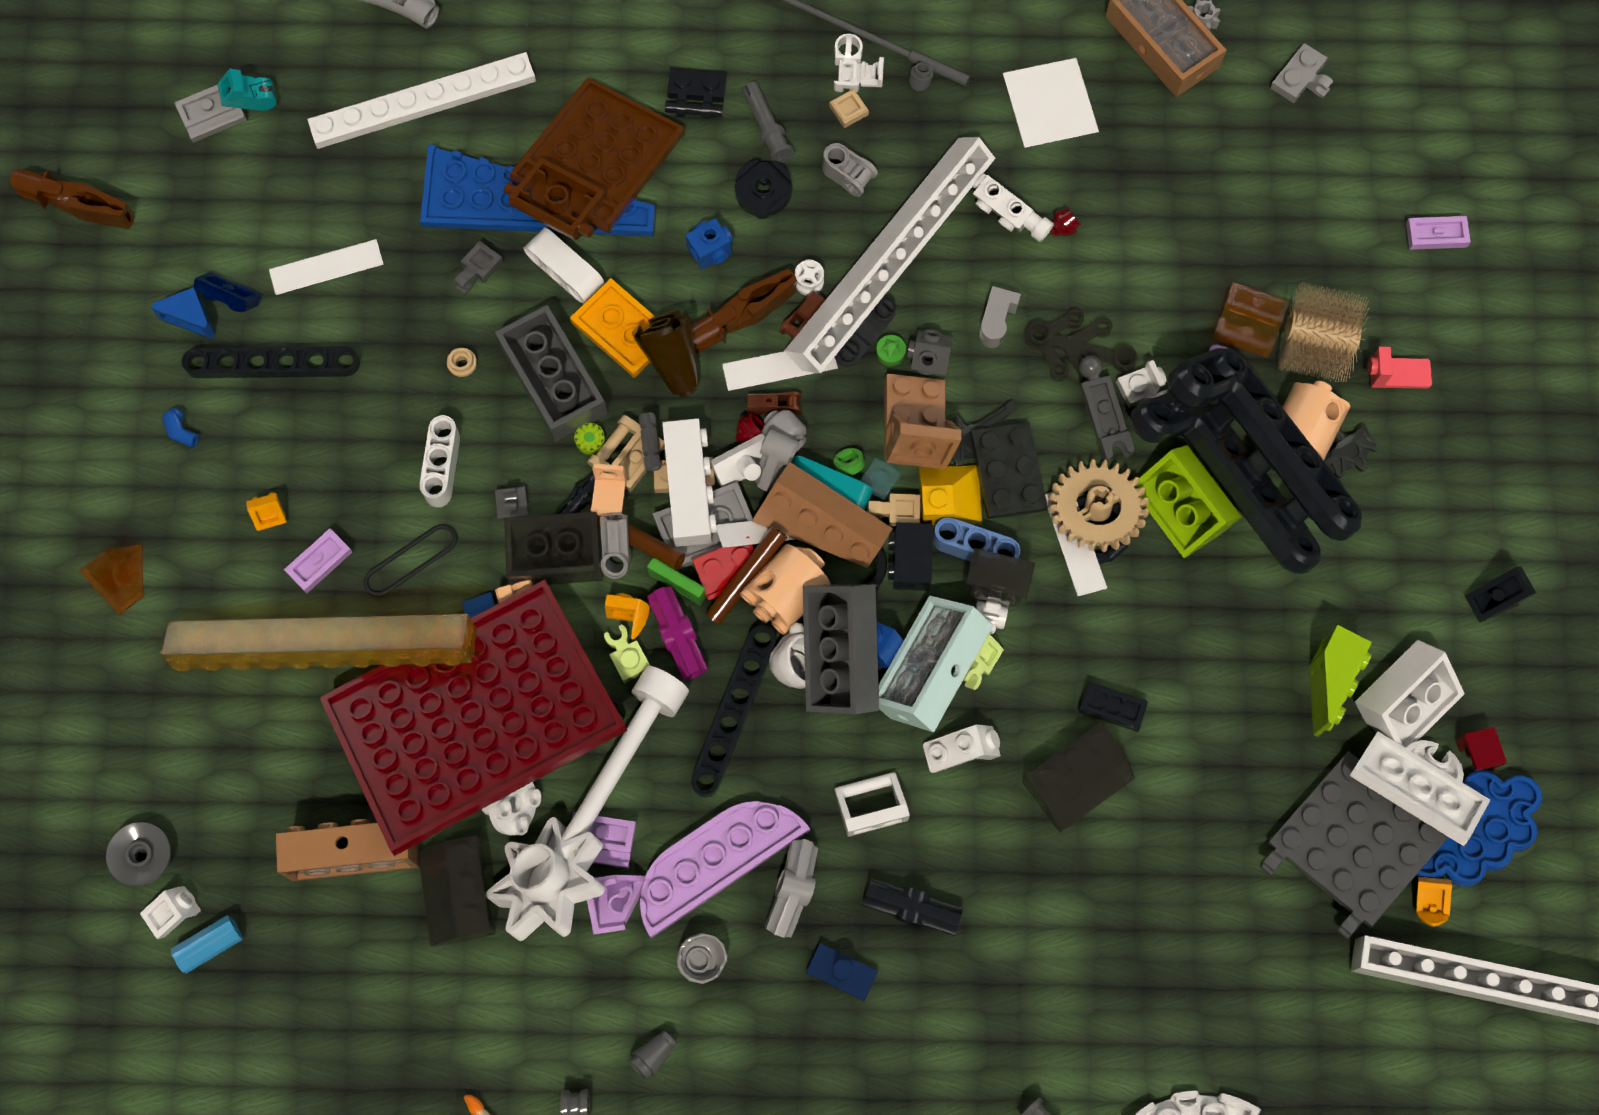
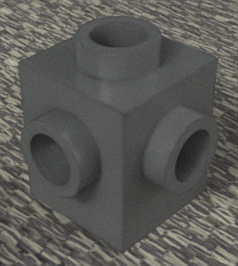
M935 330L918 331L916 341L910 340L907 358H912L911 369L917 370L924 375H933L934 373L946 375L953 337L941 335L940 332Z

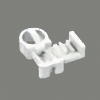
M843 34L835 42V65H839L838 81H834V90L836 92H843L844 88L849 89V91L854 89L858 92L860 83L863 87H882L884 57H879V61L873 63V65H868L866 62L861 63L863 45L860 38L854 34ZM843 44H846L845 55L839 52V47ZM852 44L858 48V52L851 56ZM876 68H877L878 79H875V76H876Z

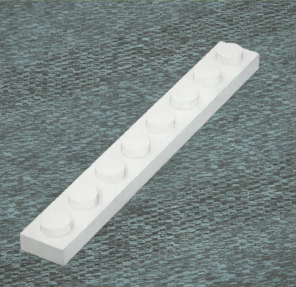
M525 52L307 120L315 145L319 149L536 82L528 55Z

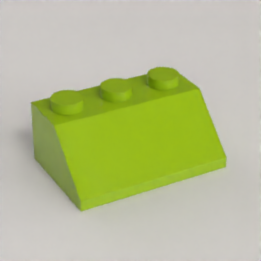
M1188 445L1168 452L1139 478L1138 485L1135 488L1145 487V493L1141 498L1147 497L1149 499L1146 508L1183 558L1188 557L1221 535L1242 517Z

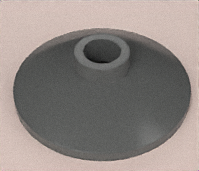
M136 822L121 828L110 840L106 851V862L110 873L119 882L129 886H144L154 882L165 872L171 858V845L166 834L157 826L146 822ZM145 850L147 852L146 859L138 861L137 856L139 852Z

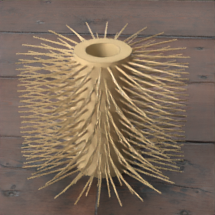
M1303 290V296L1301 294L1300 297L1298 291L1299 298L1297 296L1296 301L1295 296L1294 311L1292 306V312L1290 308L1287 324L1283 326L1286 327L1284 349L1282 352L1285 360L1283 364L1285 362L1289 366L1288 359L1290 362L1293 357L1295 368L1296 365L1299 368L1297 363L1299 365L1303 363L1306 367L1308 364V368L1310 366L1313 372L1314 363L1317 373L1319 364L1320 371L1322 369L1321 377L1324 371L1323 367L1326 369L1328 367V369L1332 370V374L1335 370L1337 376L1340 370L1339 377L1342 372V380L1343 368L1346 374L1347 366L1349 370L1350 365L1351 371L1352 355L1354 371V354H1356L1359 348L1360 340H1364L1361 339V333L1363 332L1361 327L1363 302L1360 306L1357 300L1355 306L1356 298L1353 304V296L1351 305V298L1348 303L1345 297L1343 303V300H1341L1342 295H1340L1339 304L1338 297L1336 299V297L1332 296L1335 302L1334 300H1329V298L1331 299L1329 291L1327 295L1328 300L1327 298H1322V296H1315V294L1314 296L1313 294L1310 295V292L1306 294Z

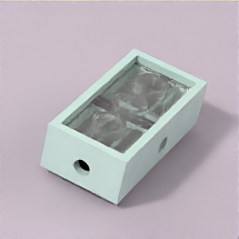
M929 595L878 685L879 709L890 719L934 732L993 625L974 606Z

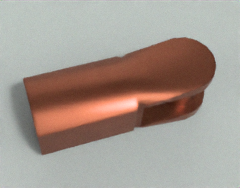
M811 291L793 314L782 324L779 333L782 335L786 333L792 338L791 341H793L825 302V299L816 292ZM796 320L801 323L799 328L793 325Z
M792 391L748 394V415L751 413L755 415L770 414L775 410L778 412L790 410L795 415H799L802 413V408L799 407L801 393ZM778 401H787V406H778Z

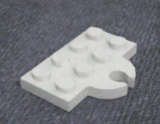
M1377 731L1350 776L1464 846L1470 839L1490 799L1462 783L1464 776L1462 765L1451 751L1446 753L1442 763L1432 757L1438 749V743L1420 740L1412 742L1405 748Z

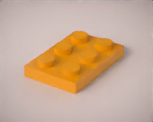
M610 278L570 317V321L633 378L650 363L635 342L632 331L640 324L642 329L650 325L648 320L655 316Z

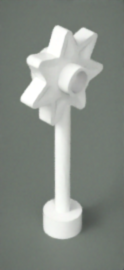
M646 666L632 689V694L642 704L628 725V731L622 735L568 827L564 826L555 817H552L545 824L535 844L528 845L517 842L506 844L504 850L510 865V873L487 891L486 896L498 907L510 908L506 931L518 941L526 939L544 921L561 936L569 935L572 927L574 904L599 897L604 893L605 887L587 873L603 847L602 842L588 831L657 715L661 713L674 717L688 695V688L669 673L653 666Z

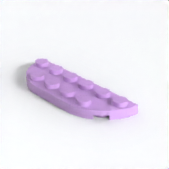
M760 801L745 802L726 809L669 847L649 868L641 891V916L650 938H653L790 845L793 840H797L809 832L810 828L793 811L781 805L778 806Z

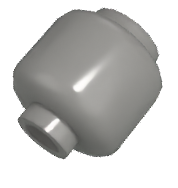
M790 410L772 411L764 419L765 425L762 434L765 437L772 429L798 441L797 451L805 444L806 426Z

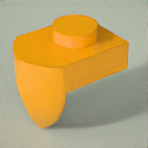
M607 594L605 601L606 618L633 622L631 639H635L646 624L650 606L643 600L633 598L628 594Z
M1418 877L1416 914L1423 923L1436 927L1448 921L1450 917L1452 880Z

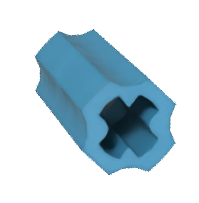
M227 915L171 948V955L179 969L187 974L243 940V936L233 918Z

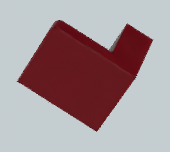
M1495 726L1464 734L1455 740L1459 752L1468 750L1476 771L1487 768L1496 769L1507 763Z

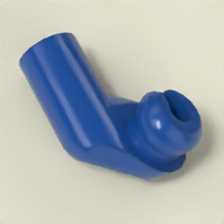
M171 408L169 411L164 412L162 422L168 437L171 440L194 448L199 441V435L183 428L181 423L183 420L182 411L178 408Z

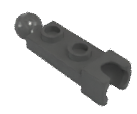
M1088 355L1082 358L1079 363L1080 373L1089 380L1081 383L1080 389L1098 442L1097 447L1101 460L1103 462L1107 459V463L1113 456L1112 447H1118L1122 455L1128 458L1134 454L1135 448L1130 432L1127 430L1111 377L1100 378L1102 362L1096 356Z

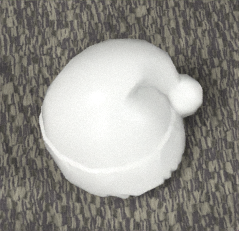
M794 623L790 626L789 632L783 636L774 648L769 659L770 670L777 680L797 689L805 688L804 625L802 623Z

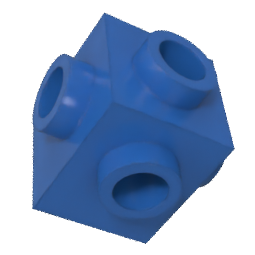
M716 218L709 222L699 223L693 231L685 234L686 247L701 270L713 263L717 265L724 262L731 254L732 235L725 225L723 227L720 226Z

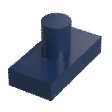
M821 943L806 971V974L863 1002L878 973L877 970Z

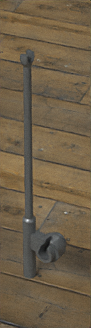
M782 0L907 57L908 61L916 64L912 67L909 76L910 86L916 91H924L930 86L934 72L965 87L969 82V75L919 52L904 49L798 0Z

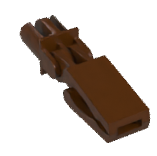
M20 168L11 173L10 181L18 195L40 203L43 209H46L48 203L79 220L129 229L134 223L135 215L125 202L87 184L54 180L48 171H45L43 175Z
M786 269L743 288L716 313L713 314L710 309H707L708 314L691 325L695 352L700 353L719 341L725 344L726 334L762 321L797 293L795 274L791 270ZM766 297L765 299H763V300H761V301H759V302H756L757 300Z

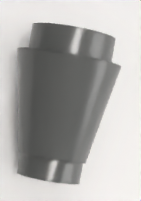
M663 1030L659 1035H656L633 1051V1057L628 1063L643 1079L647 1080L651 1075L655 1077L677 1044Z

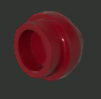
M1067 207L1062 211L1059 209L1054 213V220L1052 221L1054 226L1050 233L1054 236L1074 235L1077 233L1076 229L1081 224Z
M753 413L748 416L743 415L738 420L736 427V441L744 443L762 433L764 423Z

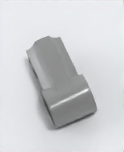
M772 429L768 432L760 450V454H762L759 462L761 474L759 478L754 480L758 488L764 491L772 489L786 466L792 461L799 445L798 441Z
M609 513L600 517L602 544L600 567L604 575L616 579L625 575L632 558L631 549L629 548L628 515ZM609 557H619L623 563L615 564Z

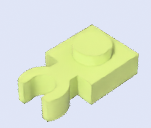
M621 624L619 626L622 633L620 639L613 640L608 632L604 633L606 643L611 648L617 650L609 654L625 684L640 676L646 666H650L637 640L628 644L629 635L627 629Z
M988 634L963 679L966 682L965 686L967 688L976 690L981 683L982 674H990L1004 651L990 634Z

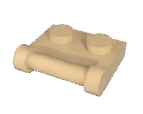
M622 415L617 422L618 427L596 455L592 454L587 463L592 468L593 464L610 465L606 461L628 432L634 434L611 464L624 467L626 476L625 489L631 492L647 471L644 467L640 424L628 416ZM658 437V455H660L665 448L664 440ZM604 471L608 474H616L614 472Z

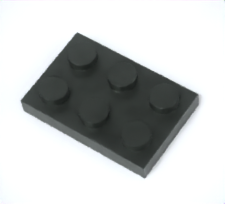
M1030 423L972 430L969 435L987 519L1046 511L1048 505Z

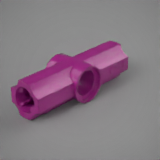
M672 586L662 587L653 591L647 598L658 621V629L668 652L671 651L683 681L701 676L704 672L708 671L706 663L695 642L697 638L687 615L683 614Z

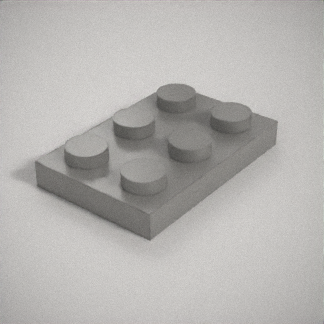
M738 482L713 490L714 504H708L709 515L715 514L716 525L753 520ZM671 507L653 513L654 521L663 542L685 554V560L679 569L692 565V557L722 545L718 533H711L712 543L675 547Z

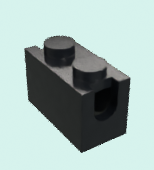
M896 522L895 532H890L888 550L894 551V562L888 561L887 579L893 580V590L930 591L932 580L933 524Z

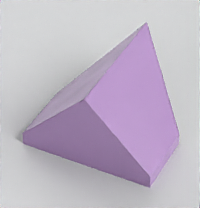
M610 875L595 878L605 887V891L601 896L587 900L594 935L625 930V925L641 896L645 876Z

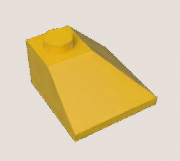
M976 465L947 466L946 469L918 467L921 523L936 526L939 520L948 517L969 524H982L980 482Z

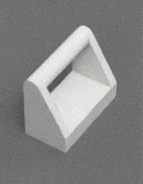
M895 772L834 788L847 837L909 820L910 815ZM892 786L897 806L854 818L850 817L845 801L846 797Z

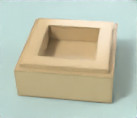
M854 89L829 102V107L844 128L869 114L868 108Z

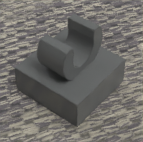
M525 486L495 490L499 522L529 519Z

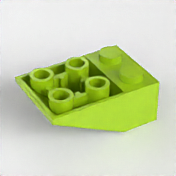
M1339 625L1321 641L1309 666L1313 735L1317 737L1325 730L1330 731L1334 724H1339L1346 711L1342 704L1347 697L1351 698L1359 683L1355 678L1360 670L1363 671L1372 656L1368 652L1371 641Z

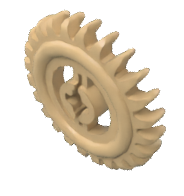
M1095 459L1091 460L1089 469L1080 461L1078 472L1074 471L1072 466H1069L1067 470L1069 478L1061 473L1058 478L1061 485L1054 483L1052 486L1054 493H1051L1049 496V501L1052 503L1049 507V512L1055 515L1052 518V523L1061 525L1058 533H1069L1067 537L1068 542L1077 539L1078 548L1088 544L1089 550L1092 552L1096 546H1099L1102 552H1106L1108 545L1114 550H1118L1120 546L1119 541L1125 545L1130 544V536H1139L1138 528L1145 527L1146 521L1143 518H1146L1149 514L1147 508L1142 509L1149 502L1147 497L1141 498L1145 493V487L1135 489L1138 485L1139 477L1128 481L1130 469L1128 468L1125 472L1119 474V463H1116L1109 470L1107 459L1103 461L1100 468H1097ZM1090 490L1086 497L1084 509L1078 512L1076 506L1078 497L1083 492ZM1119 502L1120 514L1113 522L1106 525H1094L1087 522L1089 520L1094 522L1105 521L1111 514L1113 504Z

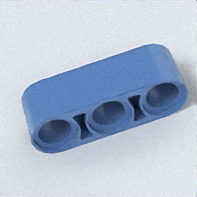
M948 517L939 520L935 526L933 544L941 552L1000 572L1010 571L1017 564L1020 556V546L1016 540ZM949 530L955 535V538L945 540L939 533ZM978 540L983 544L984 548L974 550L969 546L968 542ZM1003 549L1008 550L1013 558L1004 560L999 557L997 552Z

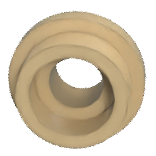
M467 348L454 349L447 358L449 371L457 377H466L472 374L477 366V359L474 353ZM461 360H466V361H467V364H466L465 366H463V367H458V366H457V364H458L459 361H461Z

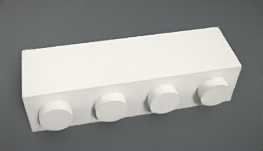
M699 418L662 422L675 547L712 543L711 533H717L715 514L709 515L708 504H714L712 485L706 486L705 475H711L709 457H703L702 447L708 446L706 428L700 429Z

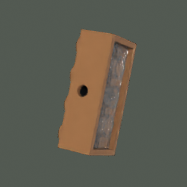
M1109 0L1105 17L1175 97H1178L1220 68L1227 50L1183 0Z
M368 819L350 821L351 826L338 827V823H322L318 825V829L306 830L304 826L286 828V833H276L277 873L291 881L419 868L418 844L394 856L386 843L378 823H370Z

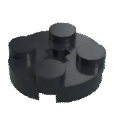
M755 160L744 165L737 173L734 186L735 196L740 207L747 213L755 215L758 219H766L771 215L781 212L790 202L792 197L791 177L781 164L769 160V163ZM761 184L765 186L766 184H769V192H758L757 185Z

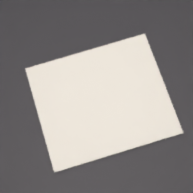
M1077 58L1003 73L1024 147L1099 132Z

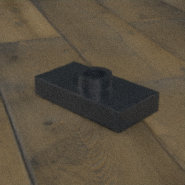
M1088 681L1078 713L1139 732L1148 701Z

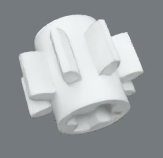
M987 595L985 602L978 600L975 608L993 625L989 634L994 635L996 628L1004 629L1008 607L1001 606V597Z

